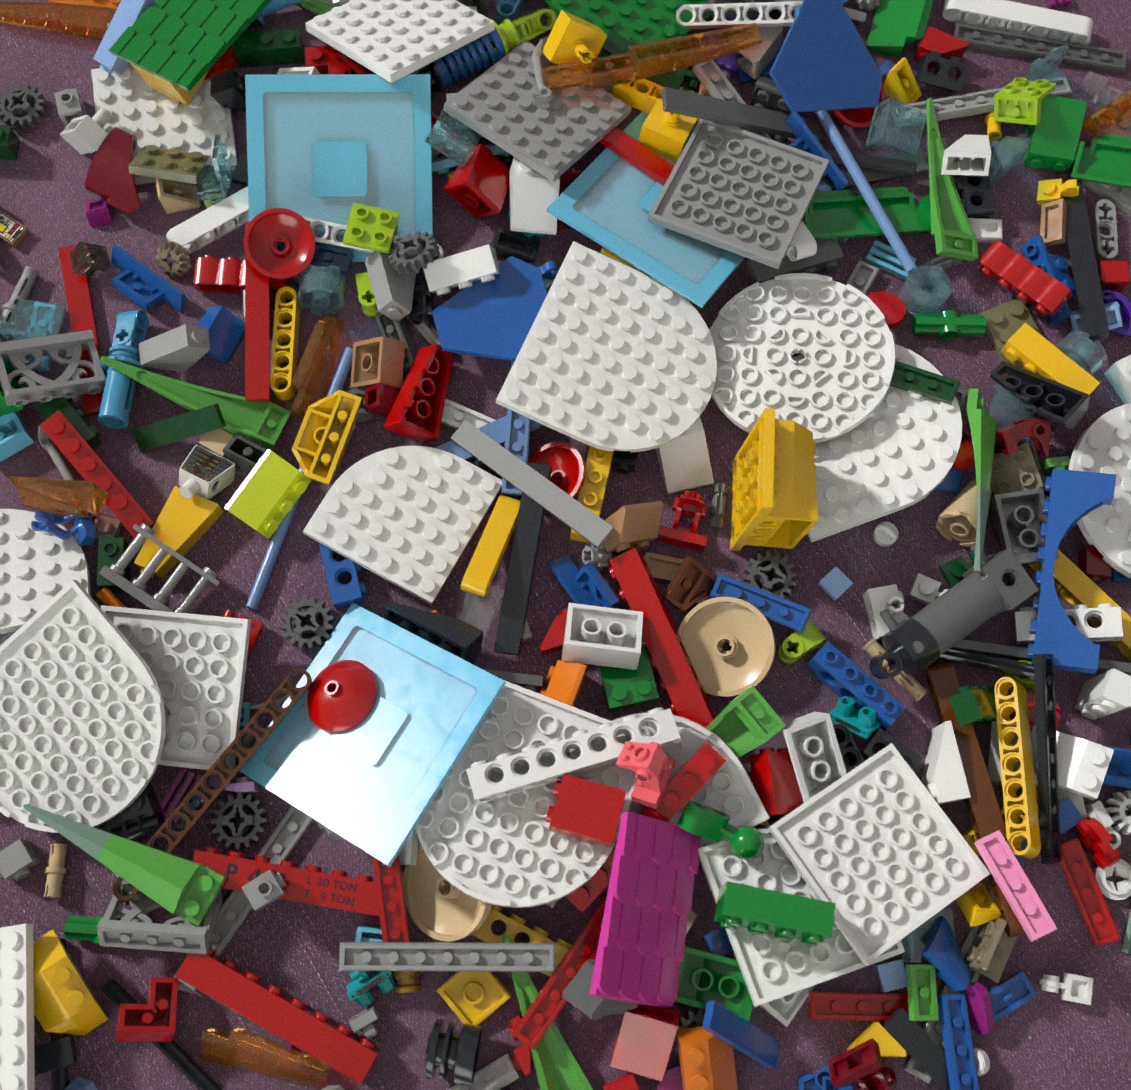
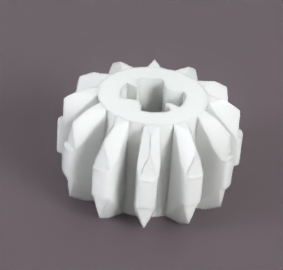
M1129 790L1124 791L1123 794L1121 792L1114 793V798L1106 800L1110 807L1105 808L1114 822L1113 830H1122L1124 835L1131 833V791ZM1128 810L1129 815H1125L1124 811Z

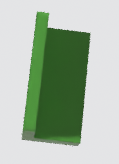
M933 964L906 965L909 1021H939L935 966Z

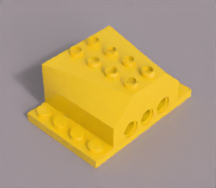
M764 409L733 459L730 551H740L744 545L793 549L818 522L814 458L816 442L813 441V432L795 421L776 419L775 409Z

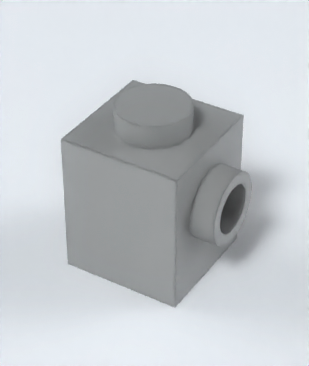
M77 88L65 89L54 93L58 114L65 127L73 118L86 115L84 101Z
M19 839L0 851L1 878L19 881L31 873L30 869L41 863L30 841Z
M268 870L242 886V889L254 911H258L286 894L284 887L287 884L280 872L275 874L273 870Z

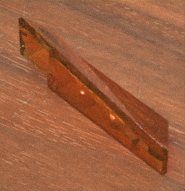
M1131 90L1085 118L1081 130L1100 136L1115 122L1119 124L1130 117Z
M326 314L323 321L319 320L315 324L291 383L294 393L297 394L291 407L296 418L303 420L308 406L327 397L344 324L340 318Z
M10 476V481L16 486L22 504L31 509L86 517L88 513L100 516L109 495L90 481Z
M242 1028L231 1030L230 1036L215 1029L205 1030L201 1035L200 1057L204 1061L320 1086L326 1085L332 1067L315 1057Z

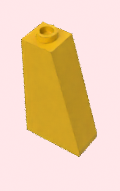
M175 486L152 528L155 531L153 536L181 556H184L222 516L224 511L219 504L196 494L190 499L184 498L179 492V487ZM148 538L134 562L140 568L139 573L143 571L160 548ZM168 553L150 578L153 579L154 575L163 578L179 560Z

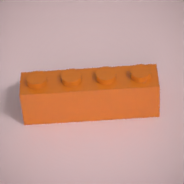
M558 660L556 666L551 665L546 679L550 680L547 690L542 688L540 694L574 707L586 675L587 666Z
M702 1026L678 1029L676 1035L683 1090H738L733 1047L704 1030Z

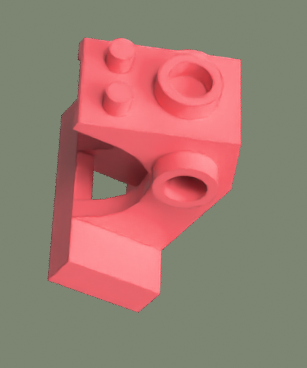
M626 741L616 762L617 766L636 773L635 777L638 780L631 794V800L655 809L659 805L676 764L675 759L668 757L663 751V746L656 742H649L647 744Z

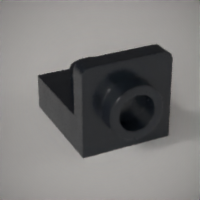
M614 450L611 469H616V472L622 474L635 472L638 452L630 453V451Z

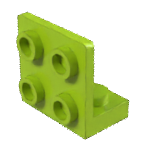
M1015 78L994 96V121L1038 125L1041 122V100L1056 88V83H1050L1046 79L1027 81L1026 78Z
M353 203L343 244L389 253L393 236L397 235L399 231V212Z

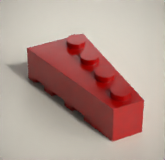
M437 343L419 349L383 428L420 444L438 440L454 352L442 351L441 345Z

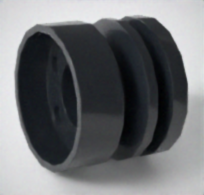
M436 1019L426 1047V1078L433 1079L437 1067H440L439 1080L444 1081L448 1070L454 1069V1083L472 1086L478 1062L482 1026L465 1023L460 1035H455L454 1021L449 1022L446 1033H443L444 1020Z

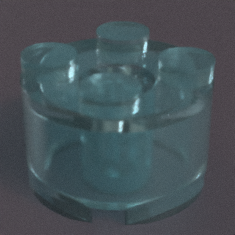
M309 265L300 273L298 287V305L304 310V307L310 309L311 314L320 316L336 314L339 308L342 310L345 306L346 279L340 272V268L335 265L327 267Z
M939 265L919 266L916 272L907 276L901 287L899 298L904 302L907 314H938L951 295V281Z
M1079 330L1071 331L1056 347L1091 376H1094L1107 359L1104 347L1098 340L1095 342L1088 338L1090 335L1086 332Z

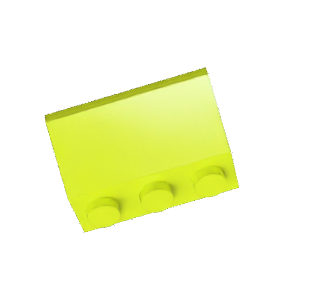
M267 449L224 508L269 539L278 529L285 516L292 510L293 505L301 494L305 492L311 480L276 453Z

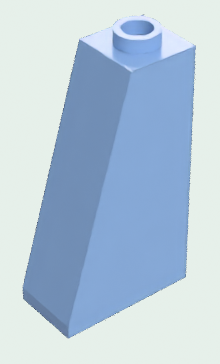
M121 0L93 58L101 64L100 68L110 74L113 71L120 74L124 73L130 63L112 55L108 50L128 26L131 27L156 0Z

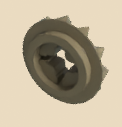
M166 241L156 249L158 254L155 258L159 260L160 264L158 267L163 268L164 275L169 274L172 278L184 276L189 271L190 258L182 245L174 241ZM171 256L173 260L178 262L173 264L172 261L168 260L167 258Z

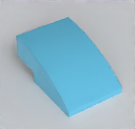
M17 411L0 416V462L34 443Z

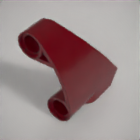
M115 127L103 140L90 164L85 180V189L107 199V203L131 214L142 207L134 175L129 174L128 167L133 160V151L137 145V137Z

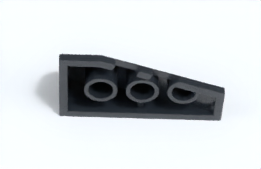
M1002 361L990 373V378L1039 415L1052 422L1075 430L1087 417L1090 400L1089 394L1005 361Z
M390 601L385 603L384 619L474 665L482 650L483 631L463 620Z

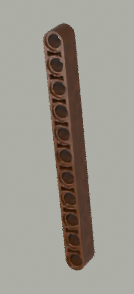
M951 661L931 664L924 669L926 681L940 724L950 720L952 723L971 796L964 799L976 840L1000 830L1007 842L1006 827L973 725L960 727L949 697L957 694L955 690L960 688ZM983 860L984 866H985V867L987 868V870L990 872L989 868L987 867L986 863H985L984 860ZM990 872L988 879L997 907L1001 912V918L1007 921L1004 928L1007 936L1011 938L1026 935Z
M297 668L289 673L147 842L146 846L158 849L156 846L157 840L160 837H164L169 842V848L166 852L173 853L309 690L312 684V677L306 670ZM301 673L306 675L307 683L303 687H295L293 678ZM282 693L290 696V703L284 708H280L276 703L277 697ZM269 713L273 716V724L268 728H263L259 722L260 717L263 714ZM249 733L256 737V744L252 748H246L243 745V738ZM230 754H235L239 758V764L234 769H230L226 765V758ZM214 774L220 776L222 784L218 789H212L208 783L209 778ZM195 795H199L204 799V806L201 810H196L192 807L191 800ZM178 816L186 819L187 826L183 831H179L174 827V820ZM120 876L115 880L112 887L113 895L117 899L124 901L135 897L140 892V890L133 886L132 893L125 894L121 890V883L124 879Z

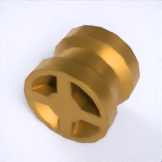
M394 971L398 984L395 987V993L422 991L418 978L421 975V971Z

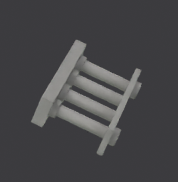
M144 523L140 527L136 524L134 525L133 529L139 533L115 565L112 564L110 567L104 565L99 572L100 575L152 610L187 613L209 582L216 586L220 583L215 579L218 574L206 566L203 570L165 545L153 536L155 531ZM148 538L160 548L137 579L133 578L132 581H129L123 577L125 573L123 570ZM170 553L181 562L160 591L151 596L144 591L146 588L145 584L166 555ZM190 567L202 576L181 605L172 610L165 605L167 602L166 598Z

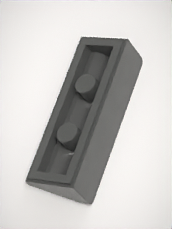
M379 312L375 315V319L381 335L405 342L403 374L408 373L416 358L418 349L406 318L404 317L396 323Z

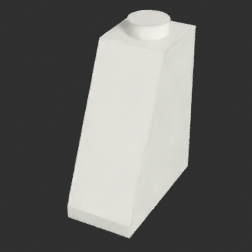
M965 134L944 150L941 174L988 176L991 160L988 135Z

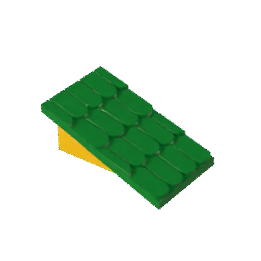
M156 0L131 27L128 26L108 51L112 55L131 63L152 89L189 106L209 69L271 1Z

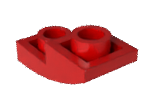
M522 1014L510 1020L512 1024L509 1026L510 1032L516 1027L522 1018ZM512 1034V1036H513V1038H514V1040H515L516 1042L520 1040L519 1038H517L515 1035ZM520 1040L522 1045L513 1050L515 1056L512 1057V1060L518 1072L523 1070L526 1076L533 1071V1058L530 1047Z

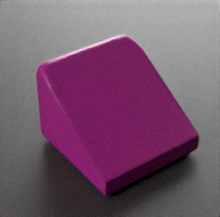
M104 198L86 203L85 214L91 228L113 223L111 206L107 203V199Z

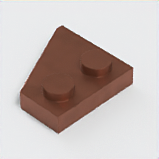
M687 556L661 597L676 609L685 611L695 601H700L707 596V593L713 589L717 577L693 557Z

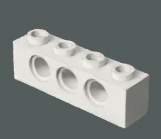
M1112 603L1099 604L1098 608H1087V605L1071 606L1072 609H1063L1068 618L1074 622L1075 627L1090 642L1122 640L1121 607H1114ZM1032 607L1020 608L1019 612H1015L1017 645H1028L1034 642V634H1030L1031 619H1036L1037 611L1033 610ZM1096 617L1100 620L1101 626L1092 628L1087 624V619Z

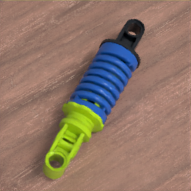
M541 9L513 21L509 19L503 20L499 25L494 22L495 30L410 74H430L431 84L437 92H441L443 89L451 86L453 82L458 83L460 78L466 79L467 74L473 76L475 71L479 73L482 71V68L488 69L490 64H496L498 60L505 57L509 51L514 50L520 43L529 41L539 34L552 29L556 22V15L550 9ZM542 14H545L547 17V24L545 26L540 22Z

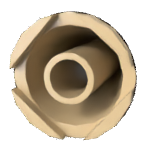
M976 480L970 481L939 514L936 528L944 538L952 541V539L960 541L959 545L973 546L976 544ZM990 487V491H989L987 517H988V511H989V505H990V499H991V493H992L991 487Z

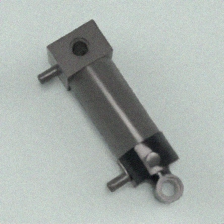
M976 544L970 547V550L974 555ZM1010 548L989 556L983 550L981 571H974L973 566L962 574L963 580L918 613L904 619L899 624L888 609L881 611L879 615L890 631L882 637L886 652L874 656L870 661L869 668L872 675L878 679L895 677L903 671L909 676H916L940 658L943 653L997 613L1014 609L1039 589ZM883 660L889 663L888 672L883 668Z

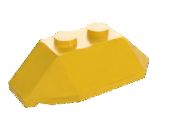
M338 390L332 395L308 406L292 447V452L306 478L330 485L340 467L353 433L362 397Z
M52 929L33 941L34 1014L46 1032L84 1036L107 1021V1015L55 931Z

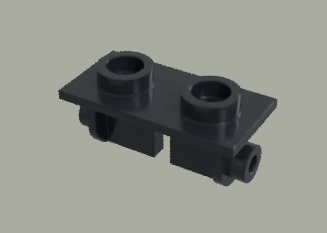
M422 277V284L415 283L412 302L414 305H412L410 320L414 325L427 322L428 327L431 328L430 318H433V306L429 300H433V293L429 291L424 277Z

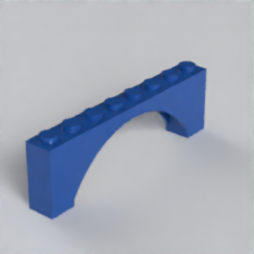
M1053 469L1051 477L1046 476L1045 491H1049V499L1043 502L1042 514H1046L1047 518L1046 523H1041L1040 538H1044V547H1039L1037 561L1042 562L1041 571H1036L1035 585L1039 586V594L1033 596L1032 609L1037 610L1036 619H1031L1030 634H1034L1033 644H1028L1027 658L1032 659L1031 664L1033 665V654H1053L1054 669L1095 674L1098 670L1100 645L1093 644L1082 635L1064 612L1055 589L1053 577L1054 560L1061 541L1081 518L1102 505H1111L1114 499L1116 474Z

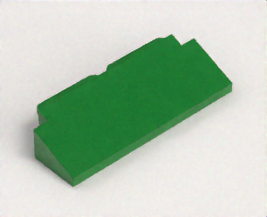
M879 0L880 5L876 8L866 48L872 52L899 58L905 42L913 44L914 40H921L923 38L933 0Z
M1099 133L1092 139L1090 148L1084 147L1085 142L1080 141L1071 179L1131 188V137Z
M906 187L872 189L898 234L931 232L930 195H926L919 202H914L913 192H909ZM852 190L815 192L802 219L815 240L884 235L862 194L860 193V195L855 196Z

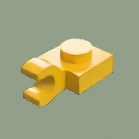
M1062 178L1038 182V205L1059 200L1062 197H1075L1079 195L1077 180H1068L1064 184Z

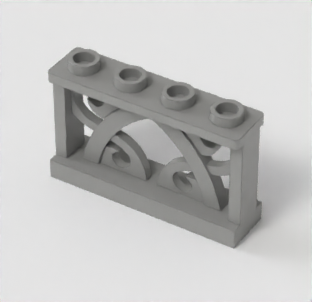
M92 330L0 342V382L7 406H23L29 402H48L54 398H73L79 394H98L104 391L106 377L102 367H100L101 362L94 343ZM88 350L91 362L80 360L81 351ZM65 353H67V355L65 356V358H71V359H63V358L59 357L58 354H65ZM44 356H50L59 364L68 365L63 374L55 381L42 377L32 371L40 365ZM26 359H35V361L32 364L26 366L30 363V361H27ZM4 362H10L16 370L7 375ZM78 366L91 369L94 372V377L80 379L79 376L82 374L87 375V372L84 369L78 368ZM22 375L23 377L20 378L18 385L27 384L28 387L14 389L11 386V381L15 377Z
M124 880L121 883V890L125 894H131L133 885ZM222 889L209 910L203 927H196L193 923L181 917L172 918L164 924L152 923V920L145 914L162 907L160 904L141 891L135 897L126 901L119 900L113 895L103 919H100L97 925L100 946L207 954L209 941L223 905ZM123 902L130 903L132 910L124 908L122 906ZM118 914L124 916L121 920H116Z

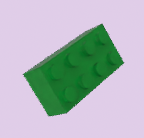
M727 881L718 892L714 921L720 922L721 927L737 930V926L748 928L747 932L751 934L764 935V932L773 933L774 938L790 941V938L801 939V944L817 946V943H823V941L832 937L836 903Z

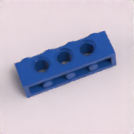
M319 543L331 599L335 609L339 610L350 607L352 603L357 605L365 603L363 595H367V589L364 580L360 581L358 572H362L361 566L348 558L341 562L335 561V557L339 553ZM344 576H352L349 584H340Z
M828 641L805 666L807 670L840 698L847 696L853 699L855 702L854 709L860 710L862 707H869L876 710L875 719L881 721L880 728L884 731L896 721L906 708Z

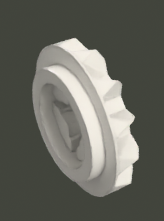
M1120 859L1119 862L1111 867L1101 869L1098 866L1095 868V877L1105 898L1123 900L1131 896V866L1127 862ZM1113 872L1115 876L1124 878V880L1116 882V887L1113 882L1106 880V878L1113 875Z

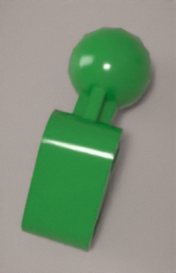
M693 800L688 801L677 824L682 829L714 842H720L721 838L731 843L734 854L744 860H753L763 852L764 839L757 829L750 826H743L737 829L728 824L731 818L725 813Z

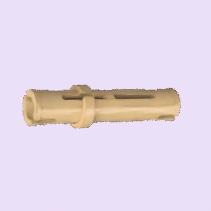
M874 637L863 647L872 657L886 652ZM883 660V668L888 672L889 663ZM903 671L893 677L915 701L921 699L928 691L913 676H909Z

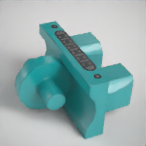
M843 696L837 702L836 707L828 713L830 714L831 721L847 727L853 738L855 736L869 738L874 730L880 728L881 721L875 719L876 710L869 707H862L860 710L854 709V700Z
M353 971L349 974L353 981L346 985L347 996L350 1001L355 999L362 1008L374 1000V996L369 989L375 985L379 986L383 994L395 988L392 971Z

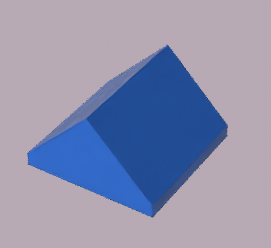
M224 306L207 307L197 326L208 328L210 350L205 356L227 365L245 335V322Z

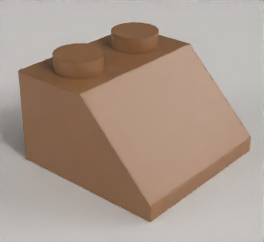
M385 336L354 342L350 388H368L380 382L401 389L405 342Z
M662 501L624 505L604 520L615 529L604 542L606 551H617L618 554H622L633 548L644 550L650 547V543L658 538L663 511Z

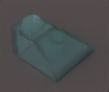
M1006 136L1002 140H995L990 144L991 160L989 174L991 186L1018 167L1032 144L1030 139Z

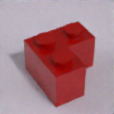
M328 46L305 47L306 67H315L321 75L353 74V69Z
M151 977L148 986L147 1004H120L115 1042H172L176 1024L179 978Z

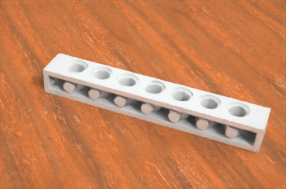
M662 707L650 710L646 716L638 718V715H632L624 718L622 723L613 725L612 722L598 726V730L589 733L588 730H581L574 733L573 737L563 740L562 737L549 740L547 742L548 745L537 748V745L525 747L522 749V753L515 755L504 753L497 756V760L486 763V760L474 762L470 765L471 768L466 769L475 804H482L561 780L564 774L575 776L615 764L624 744L619 743L616 739L619 734L628 735L631 740L630 742L647 744L649 742H656L663 746V748L678 745L680 735L670 708L663 710ZM645 726H650L655 730L656 734L648 737L642 733L641 729ZM595 741H600L606 748L601 752H596L591 748V744ZM569 749H576L579 751L580 756L577 759H569L565 753ZM545 756H550L554 759L555 763L551 767H544L540 764V760ZM519 764H525L529 767V771L524 775L517 774L514 769ZM495 771L501 772L504 776L497 783L491 782L488 779L489 775Z

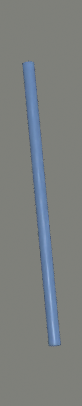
M827 111L815 112L907 275L913 274L918 269L829 113Z
M345 348L327 396L332 395L338 390L342 391L352 365V348ZM301 496L272 536L245 606L249 609L257 611Z

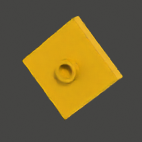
M457 971L436 990L463 1024L479 1025L511 997L509 991L492 971Z

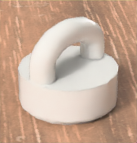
M885 521L875 527L873 538L878 545L887 547L897 540L899 532L894 524Z
M973 1048L977 1075L983 1076L990 1068L989 1057L982 1049Z

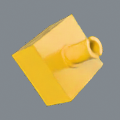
M561 10L542 53L551 62L587 77L607 35L598 26Z
M658 98L642 125L638 142L656 154L677 163L697 125L698 118L663 111L662 99Z

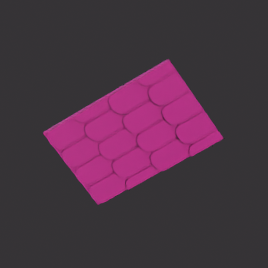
M630 811L621 815L589 996L661 1008L673 1006V1002L677 998L680 962L684 959L687 918L692 906L694 875L698 873L700 836L692 834L678 825Z

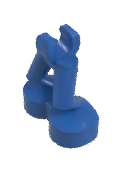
M77 505L71 514L66 515L37 511L34 515L37 521L31 522V527L34 531L49 532L64 541H67L75 534L76 543L79 546L90 547L96 536L93 520H91L92 515L87 505ZM71 522L72 528L65 531L57 525Z

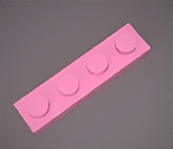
M1000 830L977 840L974 843L1030 941L1033 942L1057 930L1056 925Z

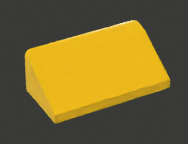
M977 883L955 899L971 927L1001 917L1000 910L983 883Z

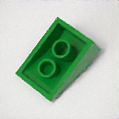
M642 643L637 670L598 665L608 713L657 703L659 696L646 649Z
M685 946L684 959L680 962L678 991L675 1001L705 1010L707 1001H716L746 1021H749L753 1001L738 961Z

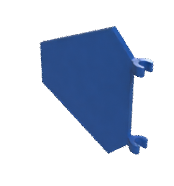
M803 0L769 72L792 113L795 111L797 113L875 108L878 106L882 76L895 65L890 59L886 63H882L878 67L876 66L843 6L849 0Z
M511 256L498 265L500 274L494 275V280L484 283L481 282V279L472 283L473 286L463 289L433 310L432 315L442 351L515 362L547 296L543 278L548 280L556 278L557 267L555 261H549L538 268Z

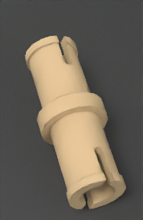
M54 843L50 844L48 867H45V873L47 874L45 893L43 895L45 898H61L63 875L67 872V868L64 867L68 845Z

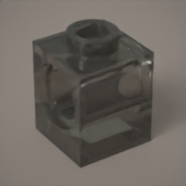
M80 241L70 252L72 271L75 274L99 278L110 267V258L107 255L105 246Z

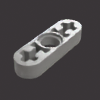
M1102 199L1096 203L1091 211L1093 246L1096 260L1099 262L1112 261L1118 253L1116 207L1110 200ZM1106 227L1109 229L1110 235L1101 234L1099 228Z

